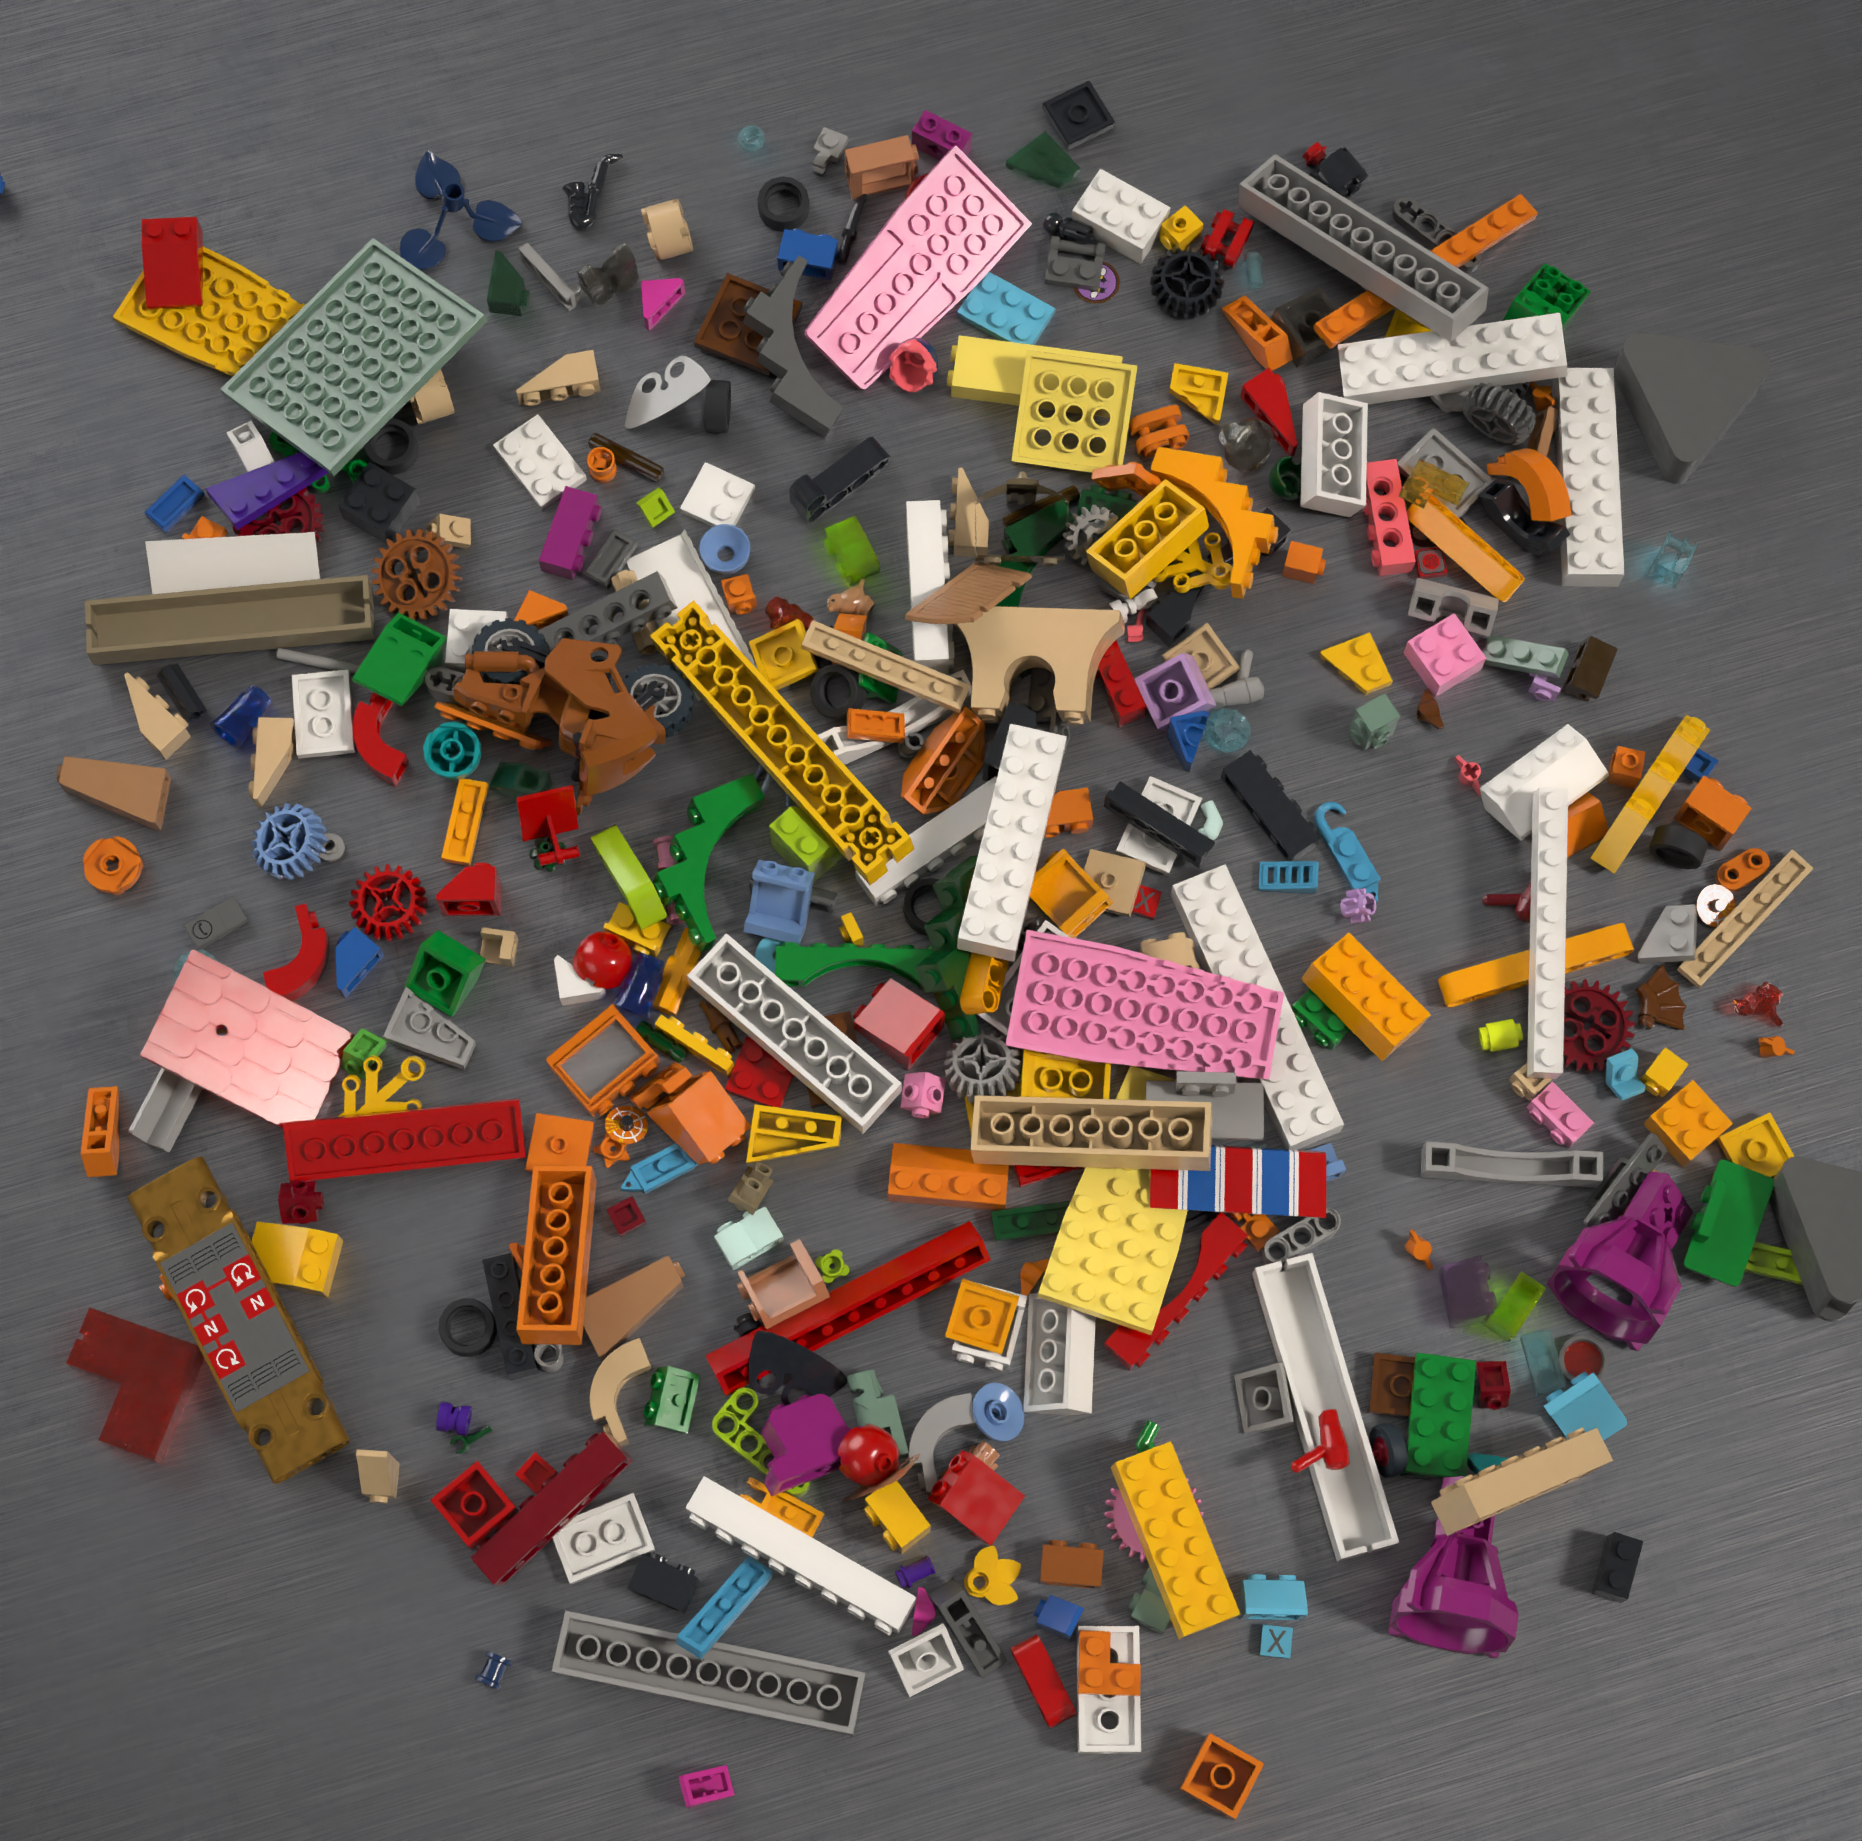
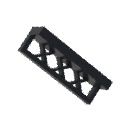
M1119 781L1113 791L1109 790L1105 796L1104 807L1197 868H1200L1215 846L1214 841L1121 781Z

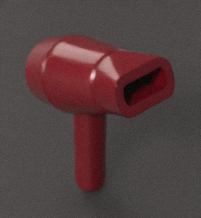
M1531 882L1523 893L1486 894L1483 896L1482 902L1486 906L1516 905L1515 916L1523 922L1530 923Z

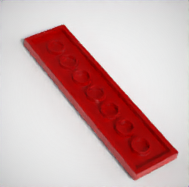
M520 1098L286 1122L283 1124L290 1183L297 1180L310 1181L526 1158Z

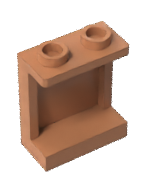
M800 1239L790 1244L793 1255L748 1278L743 1270L737 1272L741 1282L736 1285L744 1300L748 1298L751 1300L752 1303L748 1305V1308L754 1320L761 1319L766 1329L830 1297L820 1273Z

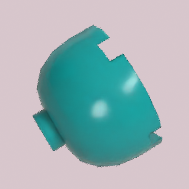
M447 722L439 725V728L428 734L423 746L424 758L429 768L439 777L451 781L462 780L470 776L479 766L482 757L481 743L476 734L467 725L458 722Z

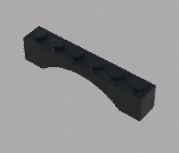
M1268 507L1262 513L1274 516L1275 527H1278V537L1275 544L1271 543L1269 553L1260 552V559L1271 557L1288 542L1291 529ZM1227 539L1228 543L1221 548L1224 563L1233 566V551L1230 541ZM1210 553L1207 557L1208 561L1206 562L1213 564ZM1199 571L1189 572L1187 575L1189 576V578L1204 573H1201ZM1173 585L1168 590V596L1161 602L1159 600L1155 601L1147 609L1146 612L1148 614L1145 624L1169 647L1189 629L1195 602L1207 585L1192 588L1186 593H1178Z

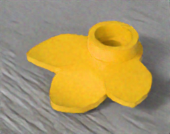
M995 1546L986 1547L975 1556L974 1568L967 1572L964 1579L965 1589L971 1596L976 1598L985 1597L994 1605L1011 1604L1018 1599L1016 1592L1010 1585L1018 1577L1021 1564L1011 1559H998ZM975 1578H983L985 1585L982 1588H976L973 1584Z

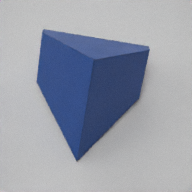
M1207 711L1170 717L1166 737L1185 771L1190 772L1208 720L1209 712Z

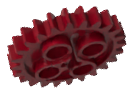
M305 487L264 513L266 517L263 520H253L239 530L234 526L232 529L235 534H238L237 536L288 534L291 533L293 528L302 527L303 529L299 533L315 532L316 542H321L318 533L324 532L325 529L321 522L325 521L323 514L319 513L322 509L319 503H315L317 501L315 495H308V490ZM286 503L292 504L288 510L280 509ZM281 521V525L276 526L275 523Z
M1584 979L1581 987H1578L1575 981L1571 982L1570 991L1565 987L1564 1014H1569L1571 1018L1564 1017V1026L1573 1029L1575 1036H1564V1068L1573 1063L1575 1064V1072H1579L1581 1067L1585 1066L1587 1073L1590 1074L1594 1065H1596L1599 1072H1602L1605 1067L1604 1062L1607 1064V1058L1621 1053V1050L1627 1051L1630 1049L1631 1045L1625 1040H1632L1635 1036L1632 1032L1627 1031L1635 1026V1022L1627 1021L1632 1016L1633 1011H1624L1623 1008L1628 1001L1618 1002L1617 998L1620 992L1617 991L1612 995L1609 994L1610 985L1605 986L1601 990L1599 989V981L1596 980L1593 986L1589 987L1587 980ZM1574 1003H1584L1587 1007V1012H1578L1574 1008ZM1600 1016H1609L1613 1020V1026L1603 1025L1600 1021ZM1585 1022L1591 1024L1588 1031L1583 1029ZM1604 1035H1609L1610 1039H1606ZM1587 1041H1597L1601 1049L1599 1051L1589 1049Z

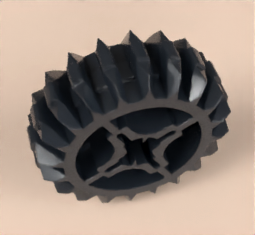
M1190 246L1187 247L1186 252H1182L1178 247L1175 255L1168 251L1165 258L1160 257L1157 263L1158 266L1153 267V276L1150 279V284L1153 286L1151 293L1152 296H1157V305L1164 304V312L1172 309L1174 317L1178 315V312L1183 313L1184 319L1188 318L1189 313H1192L1197 318L1199 311L1206 315L1209 312V307L1214 308L1217 305V299L1222 297V289L1224 288L1223 271L1218 269V260L1210 262L1212 257L1210 253L1202 256L1201 248L1194 253L1191 252ZM1183 268V269H1182L1181 271H1179V272H1173L1174 270ZM1186 275L1188 276L1189 282L1188 290L1186 289L1187 284L1185 283ZM1202 291H1205L1203 294H1201V295H1199V296H1197V297L1191 298L1192 295L1197 294V293H1202Z

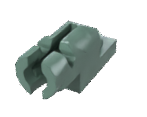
M875 1370L862 1371L847 1376L850 1392L861 1393L860 1397H855L853 1400L858 1426H867L866 1424L871 1423L886 1431H890V1435L895 1439L898 1446L899 1459L909 1457L894 1394L882 1397L884 1392L878 1382Z

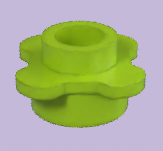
M838 1249L832 1250L831 1253L826 1254L824 1257H817L815 1261L816 1267L820 1268L823 1274L822 1279L825 1283L830 1284L835 1278L839 1276L845 1277L849 1274V1266L844 1264L843 1254ZM830 1264H834L835 1268L831 1269L829 1267Z

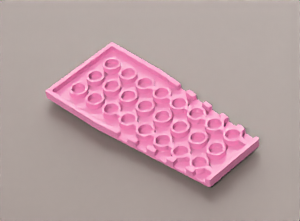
M1026 930L1005 1046L1090 1062L1187 1072L1236 1073V1077L1268 1079L1284 993L1112 945Z

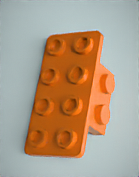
M436 702L434 707L441 710L440 715L455 721L456 719L468 720L466 725L478 730L492 729L494 730L492 735L504 740L518 739L520 740V746L531 750H542V747H550L552 744V740L528 732L530 723L526 728L521 727L520 724L515 722L504 724L495 716L486 713L483 716L472 713L469 709L451 702Z

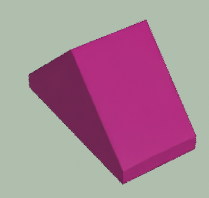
M682 279L641 281L645 328L650 331L683 297L685 286Z
M727 1765L679 1776L684 1801L688 1809L735 1795Z

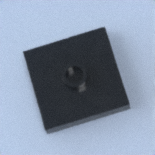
M1090 80L1042 103L1044 112L1068 150L1115 128L1116 122Z

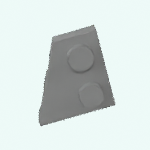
M1695 904L1665 907L1638 953L1639 963L1695 961L1697 908Z

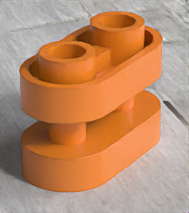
M1178 405L1159 408L1137 415L1129 420L1128 429L1131 436H1140L1134 443L1138 455L1151 458L1155 456L1157 447L1177 450L1187 444L1186 441L1190 438V434L1186 425L1176 424L1182 419Z

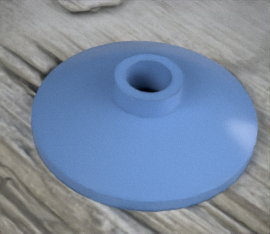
M989 1383L977 1391L973 1399L972 1410L975 1422L983 1434L998 1442H1006L1015 1438L1021 1432L1024 1425L1023 1406L1016 1393L1001 1383Z

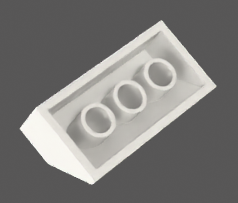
M1567 724L1480 788L1484 809L1521 841L1532 833L1533 794L1539 787L1568 788L1569 806L1606 779L1609 773L1587 739Z
M1038 1293L1029 1294L1023 1412L1055 1415L1092 1414L1096 1317L1037 1297Z

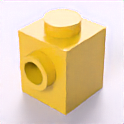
M1185 205L1161 224L1160 241L1166 249H1171L1174 253L1178 247L1184 251L1202 236L1203 223Z

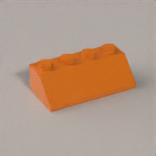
M893 1143L888 1201L992 1211L1005 1210L1009 1165L974 1164L971 1150Z

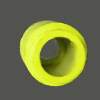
M1513 1019L1486 1023L1485 1027L1478 1028L1479 1040L1483 1051L1490 1050V1052L1516 1048L1519 1046L1518 1041L1523 1040L1520 1023L1515 1024Z

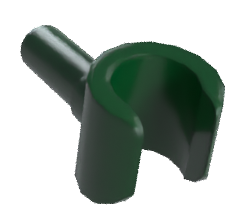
M487 1425L467 1437L455 1436L451 1439L450 1444L453 1445L462 1440L464 1447L462 1450L457 1451L456 1454H466L470 1451L472 1443L490 1433L492 1429Z

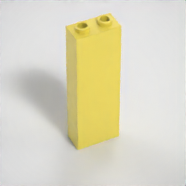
M959 335L958 345H952L950 361L955 362L954 370L948 371L947 386L951 387V397L1019 406L1027 350L1122 363L1123 356ZM1047 374L1043 378V385L1046 389L1053 390L1058 387L1059 379L1055 374ZM1077 377L1071 381L1070 388L1074 393L1080 394L1086 390L1087 384L1084 379ZM1107 381L1100 383L1098 386L1099 395L1104 398L1110 397L1114 393V386ZM1045 401L1040 404L1039 409L1055 410V407L1051 402ZM1076 405L1070 406L1066 411L1083 414L1082 409ZM1104 409L1097 410L1094 416L1110 418V414Z

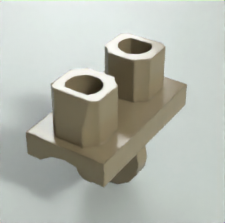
M757 1162L754 1168L748 1166L727 1201L734 1203L739 1211H747L749 1214L754 1215L773 1183V1180L769 1178L773 1170L761 1162Z

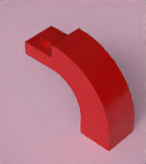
M373 692L370 698V705L360 701L353 718V737L359 754L368 769L379 779L396 787L408 767L409 761L406 754L390 747L381 739L380 729L382 722L394 702Z
M306 903L295 906L302 935L299 953L287 965L263 972L266 988L290 1001L300 998L317 984L326 969L330 953L328 933L324 927L319 928L316 912H311Z

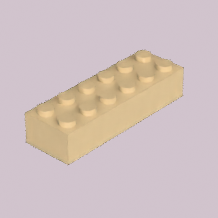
M1582 1427L1567 1434V1437L1556 1438L1546 1443L1545 1446H1537L1524 1452L1519 1457L1516 1455L1501 1462L1500 1465H1492L1474 1476L1471 1474L1456 1481L1455 1484L1440 1490L1441 1497L1432 1501L1431 1504L1448 1536L1578 1480L1612 1462L1613 1459L1598 1429L1595 1428L1585 1432Z

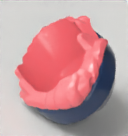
M910 338L903 341L889 357L892 361L889 377L900 389L909 393L917 392L933 384V379L938 369L937 354L932 345L924 339Z

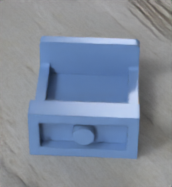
M758 860L752 875L754 882L750 909L743 932L785 942H794L800 945L806 930L815 873L800 867L792 868L780 865L774 861Z

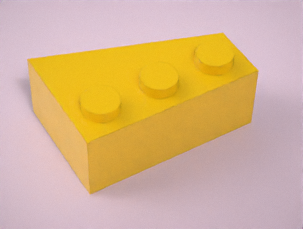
M755 1104L746 1163L753 1164L838 1148L840 1146L843 1117Z

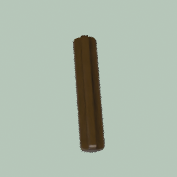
M593 433L589 439L588 444L590 448H608L613 453L615 461L655 482L662 478L664 468L598 433Z
M1073 485L1057 492L1069 501V505L1080 499V493L1076 486ZM1050 495L1003 516V525L1006 528L1063 498Z

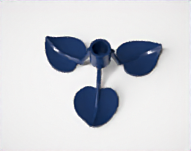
M427 151L417 166L415 186L420 195L426 199H435L441 196L442 211L432 236L428 231L419 228L411 229L403 235L399 246L400 257L419 270H427L437 266L443 260L446 253L445 245L436 239L439 236L448 211L454 213L465 207L469 216L475 219L473 231L479 238L488 242H498L507 238L521 227L522 221L511 209L492 200L479 202L476 206V213H474L469 205V200L464 199L465 190L460 184V175L457 169L432 152Z

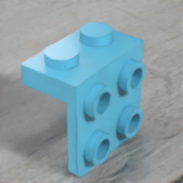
M1586 1371L1571 1380L1573 1384L1571 1388L1565 1392L1559 1388L1546 1397L1549 1403L1544 1405V1408L1554 1419L1565 1437H1567V1434L1582 1427L1585 1432L1597 1428L1603 1441H1605L1627 1425L1626 1417L1594 1372L1588 1376Z

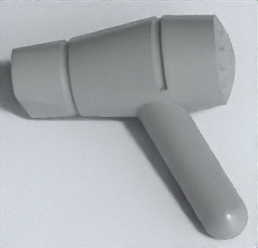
M1246 649L1242 652L1239 665L1241 669L1238 670L1235 682L1222 686V688L1209 690L1217 705L1212 709L1249 704L1263 699L1264 686L1258 676L1248 677L1253 658L1251 650Z

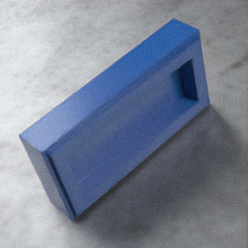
M183 475L144 513L164 533H167L205 494L186 475Z

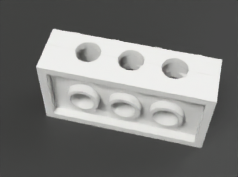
M1078 1626L1076 1629L1078 1754H1139L1141 1752L1140 1696L1106 1698L1103 1695L1078 1694L1079 1631L1111 1632L1110 1652L1115 1655L1116 1663L1140 1664L1139 1626ZM1105 1713L1113 1714L1117 1720L1116 1728L1111 1730L1104 1728L1101 1724V1716Z

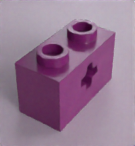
M924 110L912 130V145L915 144L918 150L939 161L953 146H957L968 156L972 150V133Z

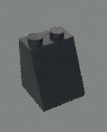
M1009 701L983 761L982 780L988 782L995 776H998L1010 724L1037 729L1036 712L1029 705L1021 702L1015 704Z

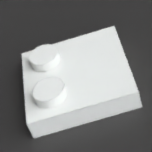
M705 462L681 505L680 512L711 527L720 524L735 526L755 490V485Z

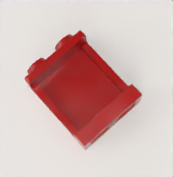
M962 1450L952 1458L949 1463V1469L942 1479H939L933 1485L928 1500L942 1508L971 1531L970 1534L977 1540L991 1546L1025 1495L978 1457Z

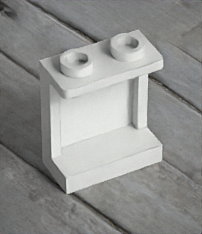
M991 1287L1020 1296L1002 1355L957 1340L953 1344L952 1355H956V1360L973 1364L975 1360L986 1363L985 1368L1002 1372L1003 1368L1009 1369L1027 1296Z

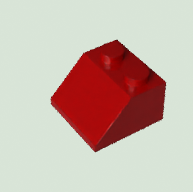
M484 862L475 863L474 866H466L436 894V901L442 915L501 916V880L496 867Z

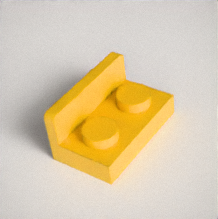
M621 902L618 903L609 923L605 922L603 926L604 932L618 935L625 940L628 946L633 947V952L645 958H648L649 955L657 958L672 929L670 924L659 921L641 930L629 906Z

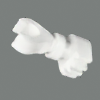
M1151 588L1141 592L1131 600L1125 599L1123 604L1119 599L1108 603V609L1120 610L1126 623L1128 613L1133 615L1137 613V610L1148 609L1157 601L1156 598L1158 597L1154 589Z

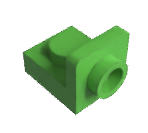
M361 1028L343 1050L341 1068L350 1075H356L366 1080V1072L363 1068L364 1061L372 1055L379 1057L386 1048L387 1041ZM368 1061V1067L370 1068L375 1061Z

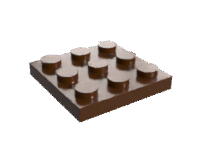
M727 273L694 340V347L770 376L771 372L756 363L760 354L756 349L764 336L742 323L746 315L743 309L751 297L756 299L760 292L767 295L769 289ZM793 299L792 310L793 326L803 307L802 302Z

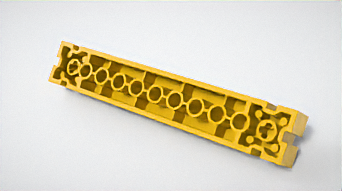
M694 600L676 614L679 621L673 626L666 622L650 635L661 655L670 664L673 662L676 670L683 673V678H687L691 683L690 687L848 861L852 859L855 869L870 886L888 872L886 864L891 859L898 863L915 849L911 837L896 821L892 823L888 812L722 630L715 623L711 624L708 615Z

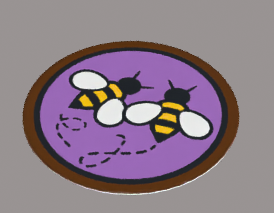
M1103 261L1099 291L1074 288V291L1086 302H1106L1113 298L1119 289V275L1113 266Z

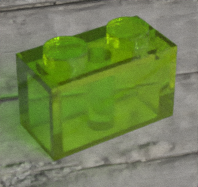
M855 515L825 528L826 539L823 540L824 547L829 556L834 555L837 561L835 563L837 573L841 579L846 578L849 586L858 583L861 578L866 579L880 573V562Z
M1521 1271L1515 1277L1484 1326L1510 1342L1517 1335L1546 1287Z

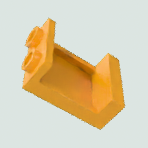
M1063 848L1059 852H1053L1046 859V864L1039 871L1036 870L1030 898L1062 932L1075 939L1114 902Z

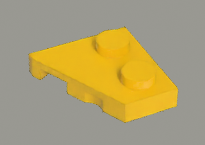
M1174 363L1169 393L1212 423L1219 425L1228 372Z
M1370 632L1320 651L1319 656L1324 662L1327 660L1336 667L1340 675L1346 680L1352 681L1355 687L1365 695L1388 687L1393 682Z

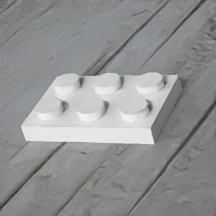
M538 414L493 444L494 450L541 510H544L560 499L565 486L576 488L587 480L586 474Z
M349 670L292 675L296 753L298 759L355 753Z
M1151 776L1141 794L1189 826H1191L1202 801L1201 797ZM1129 823L1116 849V854L1144 861L1146 867L1167 876L1177 857L1176 853Z
M634 1493L577 1515L553 1537L570 1585L641 1557L642 1554L646 1555L656 1551Z

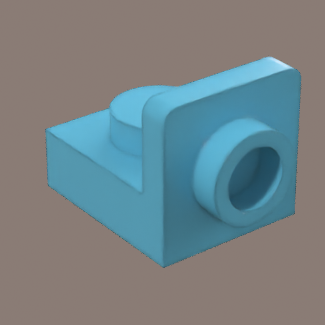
M1633 1049L1607 1058L1605 1083L1620 1100H1625L1645 1092V1085L1637 1077L1638 1055Z

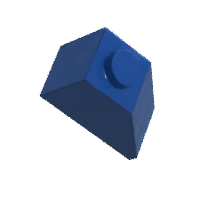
M356 927L350 932H344L339 937L335 947L337 988L345 998L384 957L381 948Z
M1050 1595L1047 1601L1040 1600L1033 1614L1038 1617L1035 1625L1068 1641L1084 1608Z

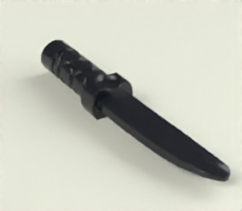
M863 194L856 201L846 228L843 229L841 235L843 237L842 244L836 258L840 263L847 262L851 245L856 240L857 231L855 230L866 202L867 194Z

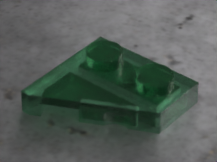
M1046 131L1006 160V167L1013 170L1016 168L1027 172L1028 177L1044 180L1047 184L1059 189L1079 175L1081 169Z

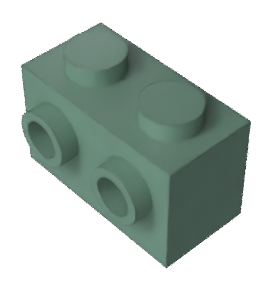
M1385 693L1357 708L1349 727L1350 737L1356 745L1360 744L1364 751L1370 747L1377 749L1388 741L1387 738L1393 735L1400 715Z

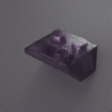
M1482 1255L1470 1257L1440 1268L1438 1275L1450 1329L1486 1323L1494 1314V1309H1497V1302L1494 1292H1489L1487 1280H1490V1269L1487 1262L1483 1263Z

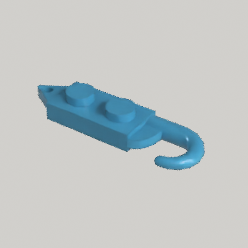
M1336 802L1323 803L1315 811L1314 821L1327 844L1330 854L1351 890L1366 888V893L1375 895L1374 898L1377 903L1378 883L1381 878L1354 832L1346 827H1337L1331 830L1324 817L1325 813L1330 809H1335L1342 815L1346 813V810Z
M675 1143L631 1166L630 1173L620 1190L643 1192L645 1195L695 1169L698 1164Z

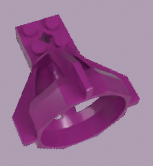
M1649 1171L1624 1215L1617 1217L1613 1221L1584 1228L1575 1244L1568 1248L1547 1282V1285L1567 1314L1608 1339L1625 1341L1629 1348L1635 1351H1639L1643 1344H1648L1655 1335L1682 1288L1672 1255V1248L1676 1244L1693 1211L1668 1173ZM1592 1273H1595L1620 1285L1633 1295L1631 1306L1605 1295L1588 1282L1587 1278Z
M1464 1476L1444 1478L1442 1489L1455 1484L1456 1481L1464 1478ZM1495 1515L1448 1536L1439 1518L1436 1520L1435 1539L1431 1544L1432 1548L1411 1569L1410 1578L1393 1599L1388 1633L1391 1636L1408 1637L1417 1644L1462 1654L1483 1653L1489 1658H1498L1499 1652H1506L1516 1639L1519 1614L1515 1602L1510 1600L1507 1595L1498 1557V1548L1491 1544Z

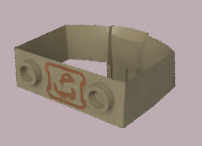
M1020 472L1017 478L1008 479L1006 484L985 492L975 500V561H984L986 565H1000L1001 562H1040L1042 566H1057V563L1064 562L1065 552L1064 557L977 555L976 504L1006 493L1007 504H1011V502L1032 504L1035 502L1037 494H1049L1065 499L1063 496L1050 488L1039 485V480L1028 479L1025 472ZM1067 500V524H1068V510H1069V501H1068V500Z

